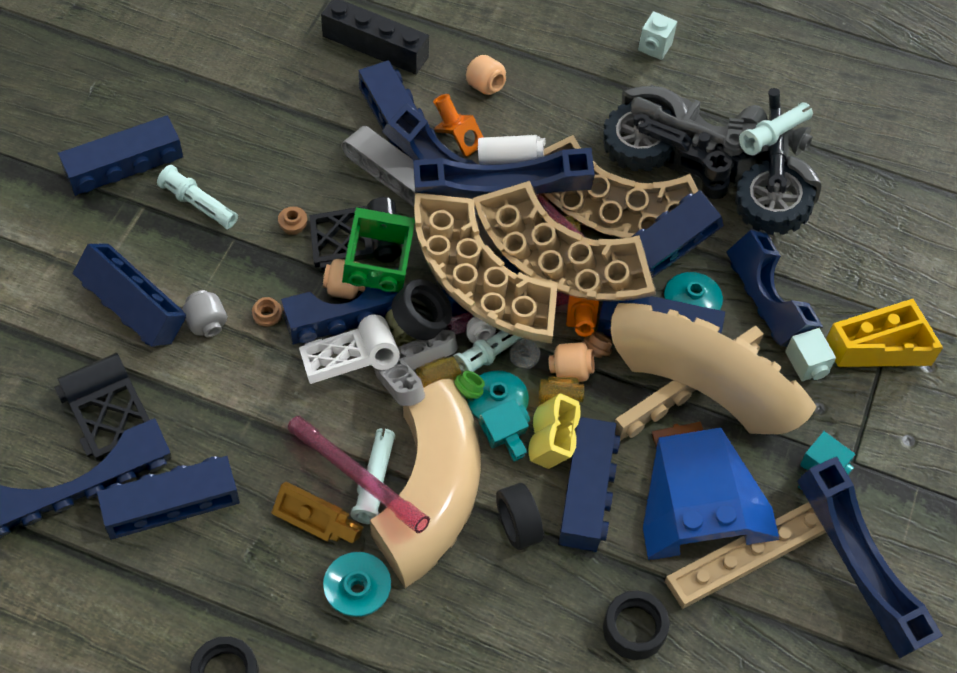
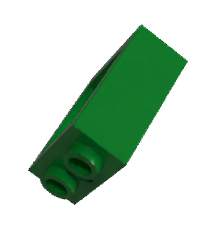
M356 207L342 282L358 287L365 286L381 289L385 292L399 293L404 286L415 218ZM359 236L403 244L399 270L355 263L354 259Z

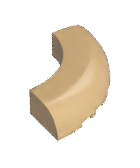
M574 135L545 148L544 156L560 150L580 149L581 147ZM593 161L595 176L591 190L543 194L564 213L583 225L604 234L619 238H630L637 231L649 228L655 223L656 218L666 211L671 212L679 206V202L686 195L695 194L698 192V189L691 174L670 181L638 183L612 173L610 174Z
M530 181L473 198L475 199L478 216L496 247L514 266L529 277L545 282L557 283V291L560 293L596 301H625L656 295L639 235L623 239L592 240L585 238L560 223L558 224L547 214L539 203L537 194Z
M415 193L414 216L419 244L429 268L445 291L468 312L499 330L525 339L552 344L558 284L534 279L520 272L517 275L504 266V262L494 254L488 245L483 243L479 235L474 210L475 199Z
M635 303L617 304L611 320L612 341L617 352L632 372L663 376L700 391L727 409L738 419L749 434L788 433L808 421L815 411V403L796 380L790 382L779 372L781 369L779 364L758 356L759 350L745 340L737 337L734 341L718 333L720 327L699 318L692 322L675 310L670 309L666 314L652 311L651 305Z
M449 378L438 380L424 387L425 398L418 404L403 406V417L410 427L416 445L417 456L415 465L400 495L390 506L370 520L371 537L405 588L423 577L438 563L443 554L450 547L452 548L457 540V536L471 515L478 491L481 473V451L478 432L465 397L455 386L454 380Z

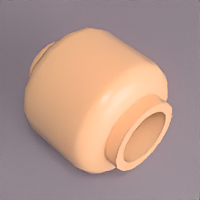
M480 55L469 63L466 71V80L474 89L485 95H491L500 91L505 85L506 70L497 60L488 55Z
M334 259L331 265L326 264L323 288H327V293L331 297L347 300L356 299L359 291H365V286L358 287L349 283H343L345 260Z
M583 342L557 345L554 355H549L550 373H556V377L561 383L587 381L590 374L595 372L593 350L588 349Z

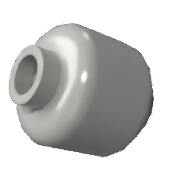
M205 290L189 295L182 310L186 314L185 320L192 333L199 336L205 335V337H213L219 334L228 317L219 297Z

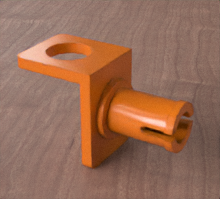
M443 94L434 99L433 103L443 120L434 128L435 133L453 134L463 156H470L478 150V138H484L474 116L458 114L449 94ZM469 130L475 134V142L472 146H467L464 142V135Z
M569 295L566 326L576 327L575 332L579 336H590L594 332L593 328L596 327L599 301Z

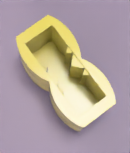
M559 393L537 407L533 417L535 433L530 439L528 448L531 462L550 469L573 455L576 448V433L574 429L580 420L579 401Z

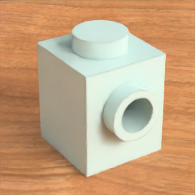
M653 11L642 28L638 51L662 60L673 43L677 21Z
M820 328L792 336L785 351L801 381L811 378L814 380L824 378L830 373V369L836 359Z

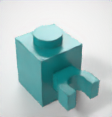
M513 398L480 414L478 423L492 449L505 443L513 462L525 457L527 450L519 436L526 433L530 417L523 405L519 406L516 399Z
M823 431L805 453L800 466L808 471L810 468L837 456L849 476L854 469L850 463L855 453Z

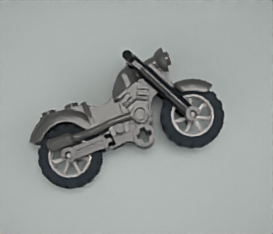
M651 84L650 86L635 87L622 92V105L618 106V110L611 111L609 119H606L604 123V149L606 154L609 153L611 161L618 162V166L624 169L626 167L631 168V171H638V169L651 171L653 167L660 168L665 166L677 172L685 171L697 175L702 180L704 195L711 199L723 198L728 193L729 187H734L738 183L735 199L737 213L739 216L742 215V221L746 225H752V229L758 232L763 230L769 235H774V232L784 235L788 234L790 230L794 232L800 229L802 223L804 225L807 223L809 216L812 214L813 206L819 199L821 182L811 166L797 157L789 156V147H791L792 152L796 156L801 151H806L813 138L810 135L811 127L792 128L780 135L775 144L771 146L765 145L759 153L749 155L741 148L739 136L747 129H755L759 122L768 120L764 109L759 105L747 107L735 118H729V123L726 126L720 127L709 124L699 115L700 101L695 100L693 103L686 98L679 97L676 93L666 88ZM771 88L768 91L769 121L782 115L780 90L777 88ZM623 132L629 134L628 136L621 137ZM650 140H655L657 142L653 144L650 142ZM716 182L721 183V185L717 184L715 187L710 185L715 184ZM754 193L760 194L764 197L756 199L754 197ZM785 202H792L794 204L788 207Z

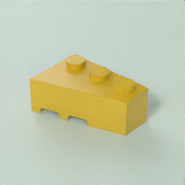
M914 299L833 323L826 337V341L836 356L835 362L838 367L932 366L943 349V346Z

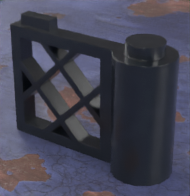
M387 197L375 198L367 206L358 207L397 215L396 203ZM356 207L309 215L315 268L320 267L321 271L326 268V264L331 265L334 259H346L350 235L342 244L332 238L340 229L351 234L352 228L347 226L346 223L350 218H354ZM330 222L334 226L327 234H324L318 230L317 224ZM359 236L358 240L365 243V249L356 251L354 261L375 258L383 263L393 262L402 253L401 244ZM327 243L337 248L332 255L320 257V251Z
M117 352L57 378L59 385L54 386L55 391L62 404L68 401L85 436L79 439L87 457L94 455L96 461L106 457L116 446L125 431L124 427L129 416L141 419L143 423L150 420ZM127 389L131 397L127 408L111 404L115 394ZM90 405L102 407L97 422L83 418L80 410ZM134 405L138 412L132 410ZM108 410L124 414L118 428L102 424ZM88 426L94 427L92 433L90 432ZM99 429L115 434L112 444L98 449L95 439Z

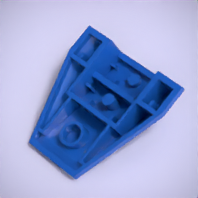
M722 428L658 438L643 523L648 560L680 556V545L739 535H744L746 545L779 540L772 506Z

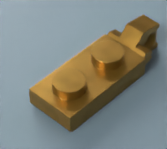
M288 482L281 484L271 512L273 515L327 542L330 539L338 542L342 538L353 544L360 538L364 526L352 519H348L350 514L343 511L342 508Z

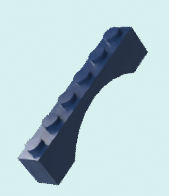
M592 148L560 150L533 160L497 165L467 164L444 158L413 160L415 193L469 199L527 181L531 182L536 194L591 190L595 176Z
M151 419L125 430L116 446L103 461L73 481L41 489H17L0 485V538L10 533L9 528L21 523L23 527L32 525L42 520L41 515L51 510H54L55 513L65 511L74 506L73 501L84 496L87 499L95 498L98 496L97 491L104 490L109 485L114 483L126 484L137 478L135 474L147 469L151 473L167 466L166 461L171 459V453L156 419Z
M838 457L831 458L806 471L797 482L899 659L942 637L941 631L926 606L900 582L877 549L862 517L854 484Z

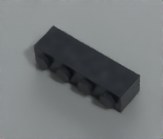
M331 0L321 13L323 37L383 62L389 60L391 65L417 75L429 57V35L344 0Z

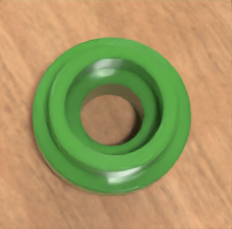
M464 371L463 374L458 375L454 380L457 389L467 399H478L484 393V380L472 371Z

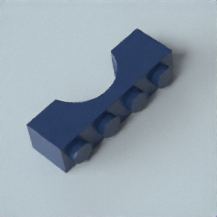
M407 102L391 118L382 131L414 160L444 158L455 162L476 164L473 160L464 159L444 146L430 129L428 121Z
M750 230L726 251L731 260L732 269L741 277L745 284L744 289L746 293L753 298L758 307V314L767 322L772 331L771 336L778 345L788 347L792 336L823 328L809 303L794 300L785 302L778 295L774 284V272L781 256L767 233Z
M366 287L365 291L357 299L345 304L323 302L314 296L311 291L281 299L283 317L292 344L309 343L316 338L327 335H339L345 330L359 327L360 322L369 315H380L385 319L387 312L392 309L393 298L398 292H385L381 289Z

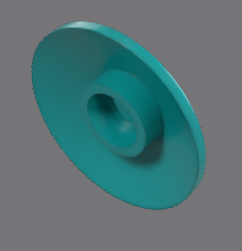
M680 273L674 276L665 287L664 299L720 310L723 304V295L718 284L710 277L701 273Z
M495 370L479 375L485 382L482 396L478 399H467L472 414L479 420L481 413L513 398L516 399L519 406L523 405L527 410L529 394L525 384L517 376L509 372ZM494 391H501V392H503L504 394H503V395H495L493 392H494Z
M365 552L347 553L337 558L328 567L323 581L324 594L328 603L339 613L351 617L367 616L380 609L388 599L391 590L390 573L385 564L372 554ZM359 584L364 589L360 593H355L351 590L352 587Z

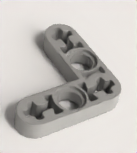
M442 330L433 339L426 341L417 339L399 346L400 357L394 367L388 370L374 368L377 379L398 404L412 406L425 398L422 381L413 370L454 354L458 349L455 333L451 330Z

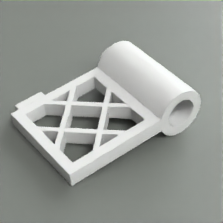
M537 135L478 138L479 164H509L544 157L543 146H545L546 140Z
M380 315L365 317L360 322L358 329L323 340L321 338L299 347L310 384L369 365L379 370H388L397 364L400 357L388 323ZM321 352L318 356L312 355V354ZM332 354H339L336 358H330ZM350 356L357 357L351 360H347ZM320 366H326L325 368L317 370Z

